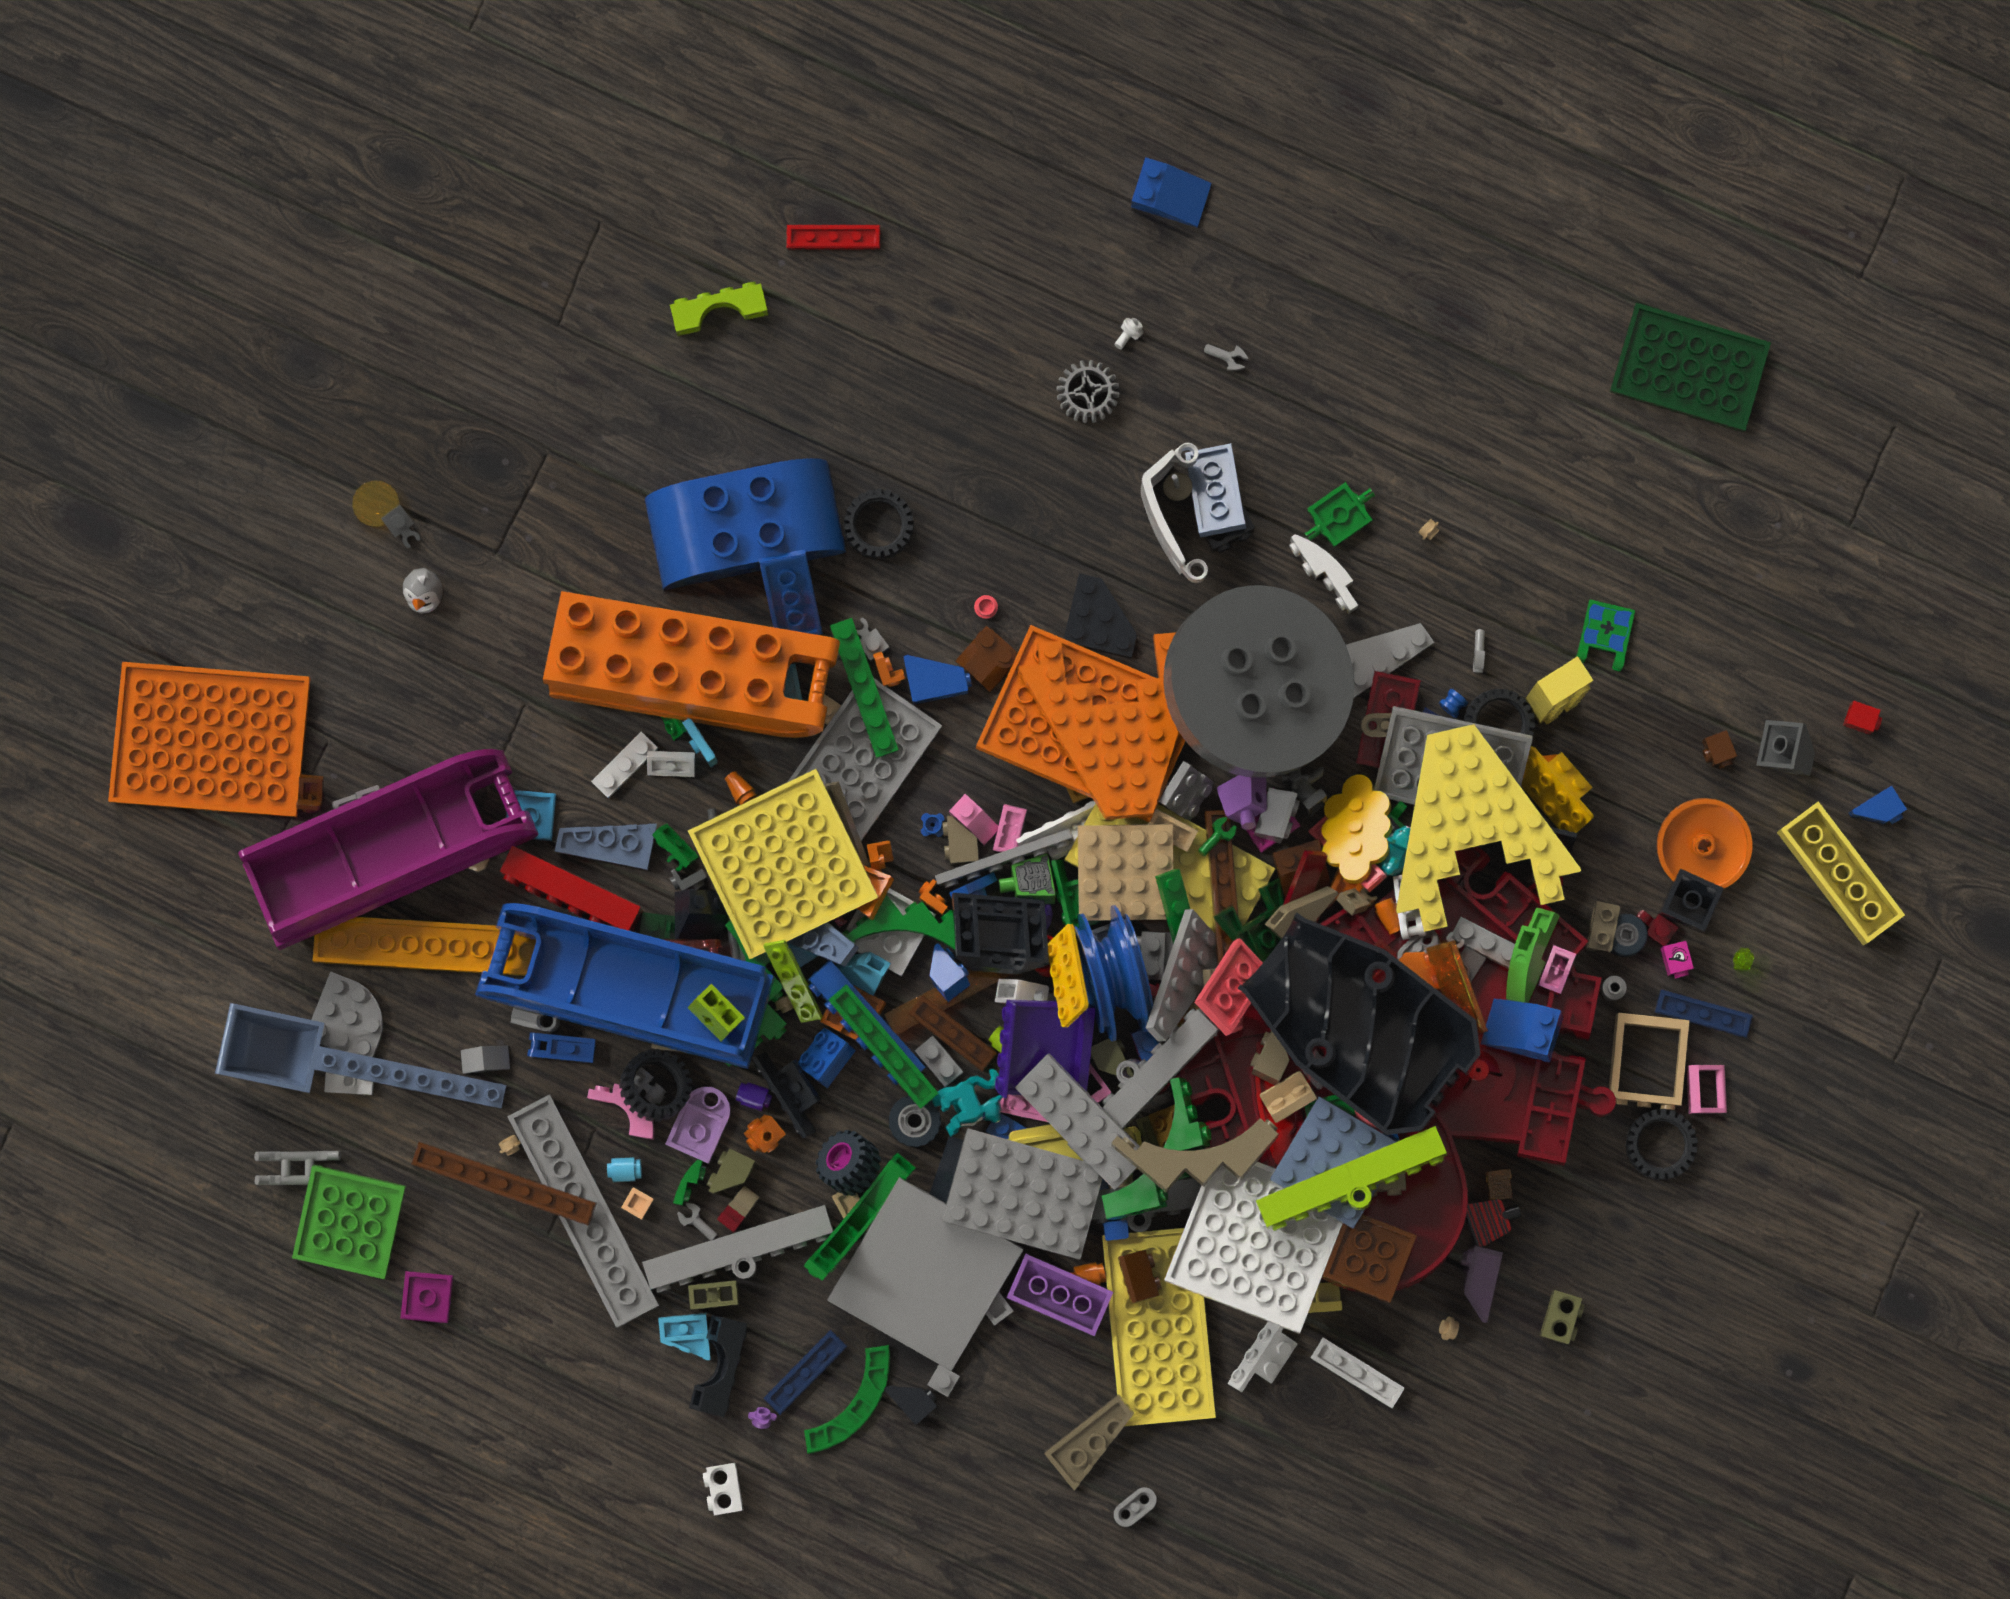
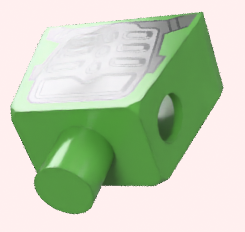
M1048 854L1011 865V878L999 879L1000 892L1014 891L1015 898L1044 900L1045 904H1055V890Z

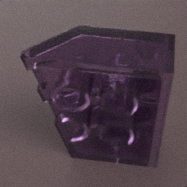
M1473 1246L1468 1248V1251L1463 1252L1461 1265L1464 1266V1294L1481 1321L1487 1323L1503 1252Z

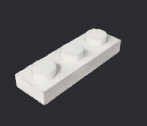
M640 732L591 782L609 799L647 761L648 751H657L658 747Z

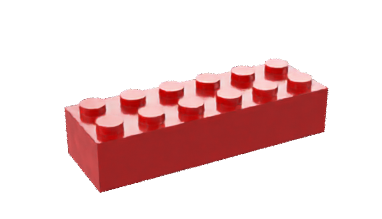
M514 846L511 847L500 870L506 882L516 887L522 884L527 892L537 897L543 894L547 896L546 900L558 907L564 904L568 906L567 910L579 917L585 914L589 916L590 921L634 932L642 912H644L640 906Z

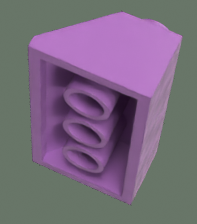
M1025 1254L1007 1299L1095 1336L1113 1292Z

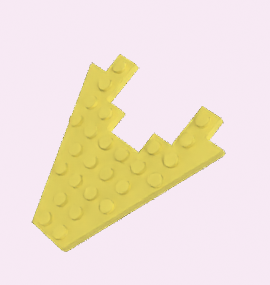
M1473 724L1427 735L1396 913L1419 909L1424 932L1448 927L1437 880L1460 875L1455 851L1498 841L1502 843L1506 864L1530 859L1540 905L1565 900L1559 876L1581 872L1579 865L1477 727Z

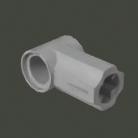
M516 1007L513 1008L511 1023L541 1030L546 1033L555 1032L560 1026V1019L553 1017V1024L545 1028L542 1021L547 1015Z

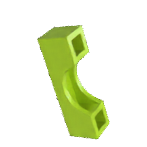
M749 282L743 284V288L739 289L728 287L721 289L718 294L702 293L697 295L696 299L688 300V298H681L675 300L674 304L670 305L677 336L700 331L705 316L712 310L720 307H728L738 311L745 320L768 315L761 283Z

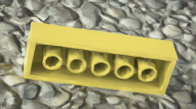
M1577 656L1539 680L1525 699L1530 704L1537 723L1545 722L1547 725L1557 719L1563 710L1568 712L1576 707L1591 689L1589 686L1594 680Z
M1819 801L1777 832L1862 945L1869 943L1905 916Z

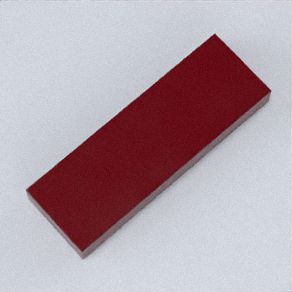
M1304 850L1283 905L1314 892L1328 857L1325 852Z

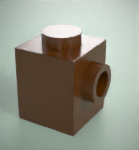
M1727 730L1707 737L1702 741L1705 748L1702 750L1704 759L1707 763H1711L1712 767L1719 765L1721 769L1733 764L1732 760L1737 757Z

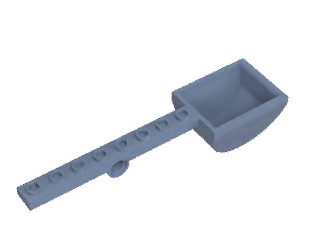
M230 1003L215 1074L310 1093L314 1070L406 1090L502 1108L506 1085L321 1047L320 1042L325 1024L323 1022Z

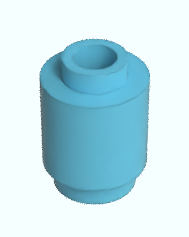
M635 1157L612 1158L611 1163H607L608 1178H612L613 1182H629L641 1179V1159L635 1160Z

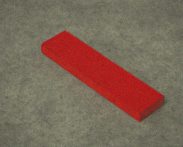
M787 225V249H880V225Z

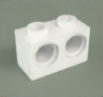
M736 1463L707 1467V1472L703 1473L705 1487H710L711 1496L707 1497L709 1511H713L714 1515L744 1510ZM719 1470L727 1474V1481L724 1484H718L714 1480V1475ZM726 1494L731 1498V1505L728 1508L719 1506L718 1498L720 1495Z

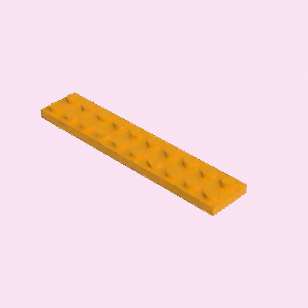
M355 917L315 935L312 961L313 963L482 973V971L488 972L500 930L494 925ZM514 935L503 974L526 976L536 940Z

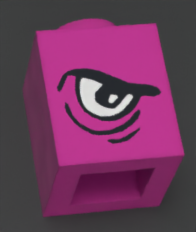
M1686 941L1661 948L1668 976L1674 975L1676 979L1689 975L1688 971L1693 969V964Z

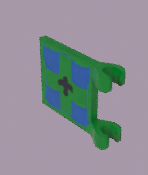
M1589 599L1576 657L1578 656L1580 661L1584 663L1589 647L1616 653L1612 669L1614 671H1621L1624 666L1635 610Z

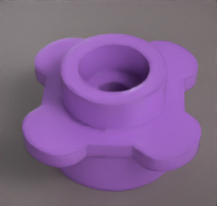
M758 1407L756 1411L748 1414V1418L752 1420V1424L755 1427L766 1429L771 1426V1421L776 1420L777 1415L770 1413V1410L767 1408Z

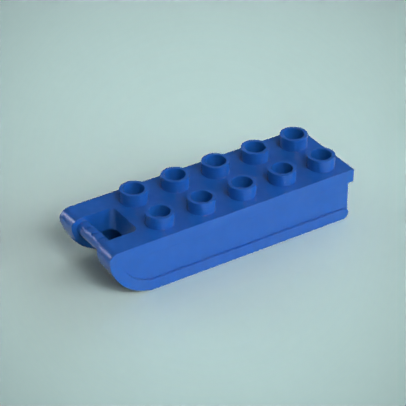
M517 903L502 905L496 925L500 933L488 972L482 971L475 993L476 996L716 1061L749 1068L775 980L773 975L766 973V967L536 906ZM514 935L536 940L527 974L521 980L502 975ZM710 984L745 1017L722 1041L688 1009L689 1005Z

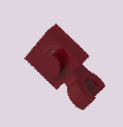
M1642 910L1636 916L1648 927V937L1662 947L1667 945L1678 929L1676 925L1660 914L1654 919Z

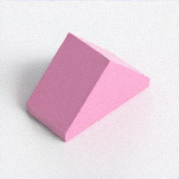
M1553 946L1539 986L1561 994L1576 954Z

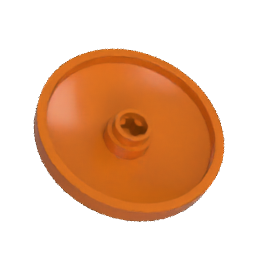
M1711 798L1693 799L1676 807L1663 821L1657 837L1658 859L1663 870L1672 881H1674L1679 870L1683 869L1725 889L1741 877L1750 862L1752 854L1751 832L1741 814L1727 803Z

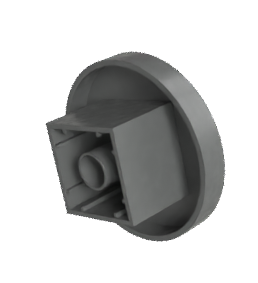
M1262 585L1244 586L1214 596L1196 609L1182 623L1174 635L1167 652L1164 666V692L1167 707L1176 728L1190 747L1212 765L1236 775L1267 778L1284 775L1305 766L1323 754L1334 743L1342 732L1352 708L1354 673L1351 658L1341 634L1330 619L1314 604L1295 593L1281 588Z

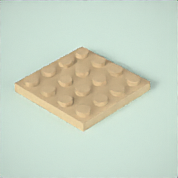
M1173 824L1078 825L1079 914L1083 913L1087 921L1111 920L1110 908L1116 905L1121 916L1126 913L1130 920H1167L1155 876L1173 870Z

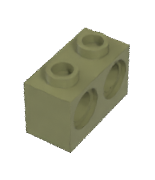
M1552 1290L1539 1336L1566 1345L1570 1343V1340L1574 1341L1578 1327H1574L1576 1318H1581L1584 1310V1304H1581L1582 1298ZM1563 1300H1569L1572 1303V1310L1568 1314L1563 1313L1560 1309V1304ZM1556 1323H1562L1566 1328L1565 1334L1561 1337L1554 1333L1553 1328Z

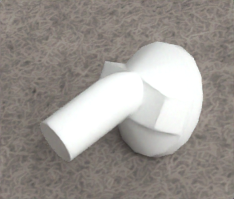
M1126 318L1121 325V329L1124 331L1114 345L1118 349H1122L1130 337L1135 340L1143 334L1142 324L1135 318Z

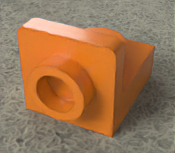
M882 651L873 654L883 686H895L905 679L902 669L889 673L893 668L889 657L884 658Z
M890 841L867 844L871 868L882 872L881 869L886 868L885 862L894 860Z
M934 879L930 883L926 881L918 892L921 894L919 900L940 916H943L948 910V906L945 905L947 901L937 893L934 896L930 894L937 885V881Z

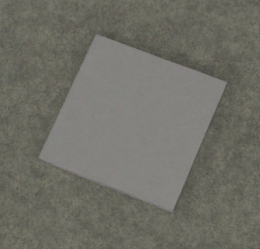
M899 1177L827 1301L952 1371L1018 1260L1023 1247L1011 1240L943 1222L942 1218L946 1203Z

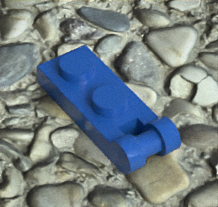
M530 1033L531 1048L528 1049V1057L586 1063L594 1062L596 1039ZM541 1041L547 1042L546 1051L540 1050Z

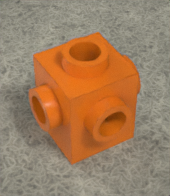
M764 1115L760 1119H754L747 1126L748 1130L744 1132V1135L748 1138L746 1140L748 1146L755 1152L763 1153L773 1151L779 1145L778 1141L786 1135L773 1117Z

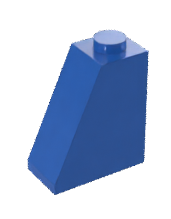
M910 655L903 656L913 705L968 694V687H972L970 674H965L963 667Z

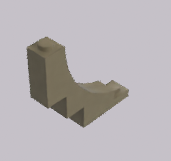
M1260 1118L1252 1127L1235 1139L1216 1147L1196 1151L1170 1150L1145 1141L1135 1151V1145L1128 1138L1124 1137L1121 1139L1118 1135L1111 1142V1146L1167 1193L1184 1172L1188 1173L1204 1187L1222 1165L1241 1181L1278 1138L1276 1130L1278 1128L1268 1119L1264 1122Z

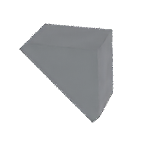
M508 1045L480 1046L461 1050L463 1074L510 1069Z

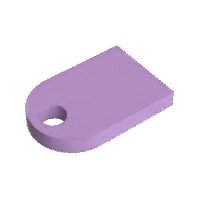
M700 1087L690 1093V1098L679 1112L665 1145L709 1164L729 1120L730 1104L726 1096L718 1089ZM714 1093L718 1096V1103L715 1106L710 1107L705 1104L707 1094Z

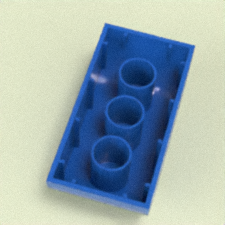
M824 459L788 460L689 480L664 487L645 497L663 591L761 571L760 558L804 549L807 561L847 553L829 465Z

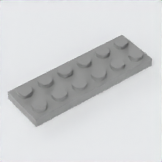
M1050 1053L1015 1087L1114 1190L1137 1169L1111 1146V1142L1118 1135L1121 1139L1124 1137L1128 1138L1135 1145V1151L1140 1146Z

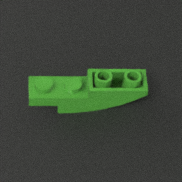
M1536 908L1529 926L1522 925L1510 961L1506 989L1507 1000L1529 1002L1546 964L1541 958L1560 917L1557 913Z

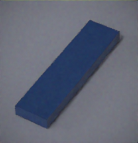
M1660 990L1654 1012L1675 1019L1689 1020V1023L1747 1038L1753 1016L1665 990Z
M830 1330L763 1399L781 1415L847 1346Z

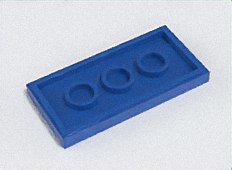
M805 549L760 558L759 563L773 627L815 635L823 634Z

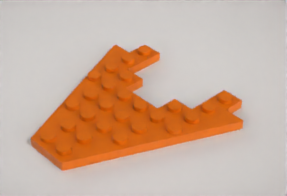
M1176 633L1154 634L1153 641L1158 678L1136 680L1138 702L1093 705L1090 683L1067 685L1061 641L1038 642L1039 665L1018 667L1019 675L1105 820L1148 817L1154 813L1179 733L1171 718L1164 692L1165 660L1169 646Z

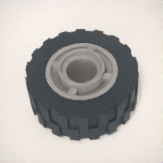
M905 1096L894 1104L889 1114V1127L892 1135L906 1146L919 1147L926 1145L935 1138L940 1129V1112L931 1100L919 1109L909 1096ZM911 1114L920 1115L922 1123L919 1127L913 1128L908 1124V1117Z

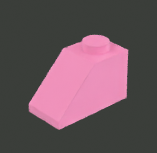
M966 794L949 811V814L974 834L977 840L984 846L998 831V825Z

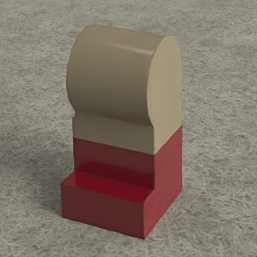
M744 1186L717 1220L735 1233L760 1197Z

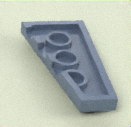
M657 823L559 828L555 852L648 870L655 839L652 834L657 829Z
M829 922L787 941L789 944L844 967L859 949L857 945Z

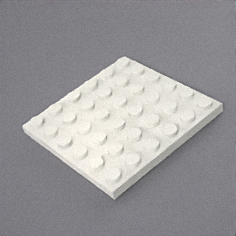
M1257 1162L1240 1181L1222 1165L1204 1187L1201 1185L1164 1281L1300 1334L1343 1223L1325 1212L1319 1213L1318 1210H1314L1308 1213V1218L1298 1222L1295 1219L1286 1222L1287 1226L1280 1230L1273 1231V1228L1267 1229L1256 1200L1284 1189L1270 1181L1276 1169Z

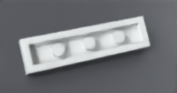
M1325 1338L1321 1339L1310 1357L1390 1408L1394 1407L1404 1390V1387Z

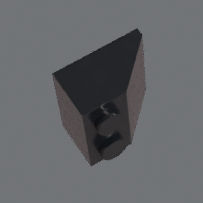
M1680 869L1658 914L1694 931L1703 933L1707 928L1724 888Z
M689 889L675 892V939L718 941L729 916L717 891Z

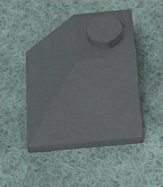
M1766 720L1756 766L1789 774L1810 776L1815 751L1807 725L1796 722Z

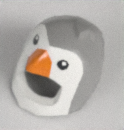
M427 568L414 569L405 578L403 594L409 607L423 614L435 610L439 605L443 590L442 583L436 573Z

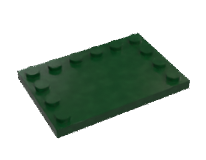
M1636 303L1610 393L1745 432L1771 342Z

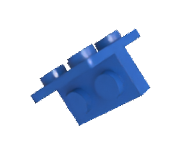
M823 1028L815 1036L809 1048L801 1055L798 1063L803 1071L828 1088L856 1050L846 1041L828 1029Z

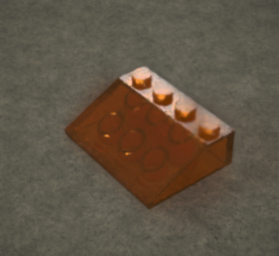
M1450 938L1425 947L1427 953H1424L1423 957L1426 966H1432L1435 975L1431 976L1435 989H1440L1444 996L1476 1020L1478 1034L1488 1031L1455 940Z

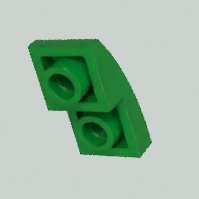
M697 1160L682 1178L673 1204L684 1206V1202H689L692 1188L688 1187L689 1183L698 1185L699 1180H704L706 1167L703 1166L702 1160Z

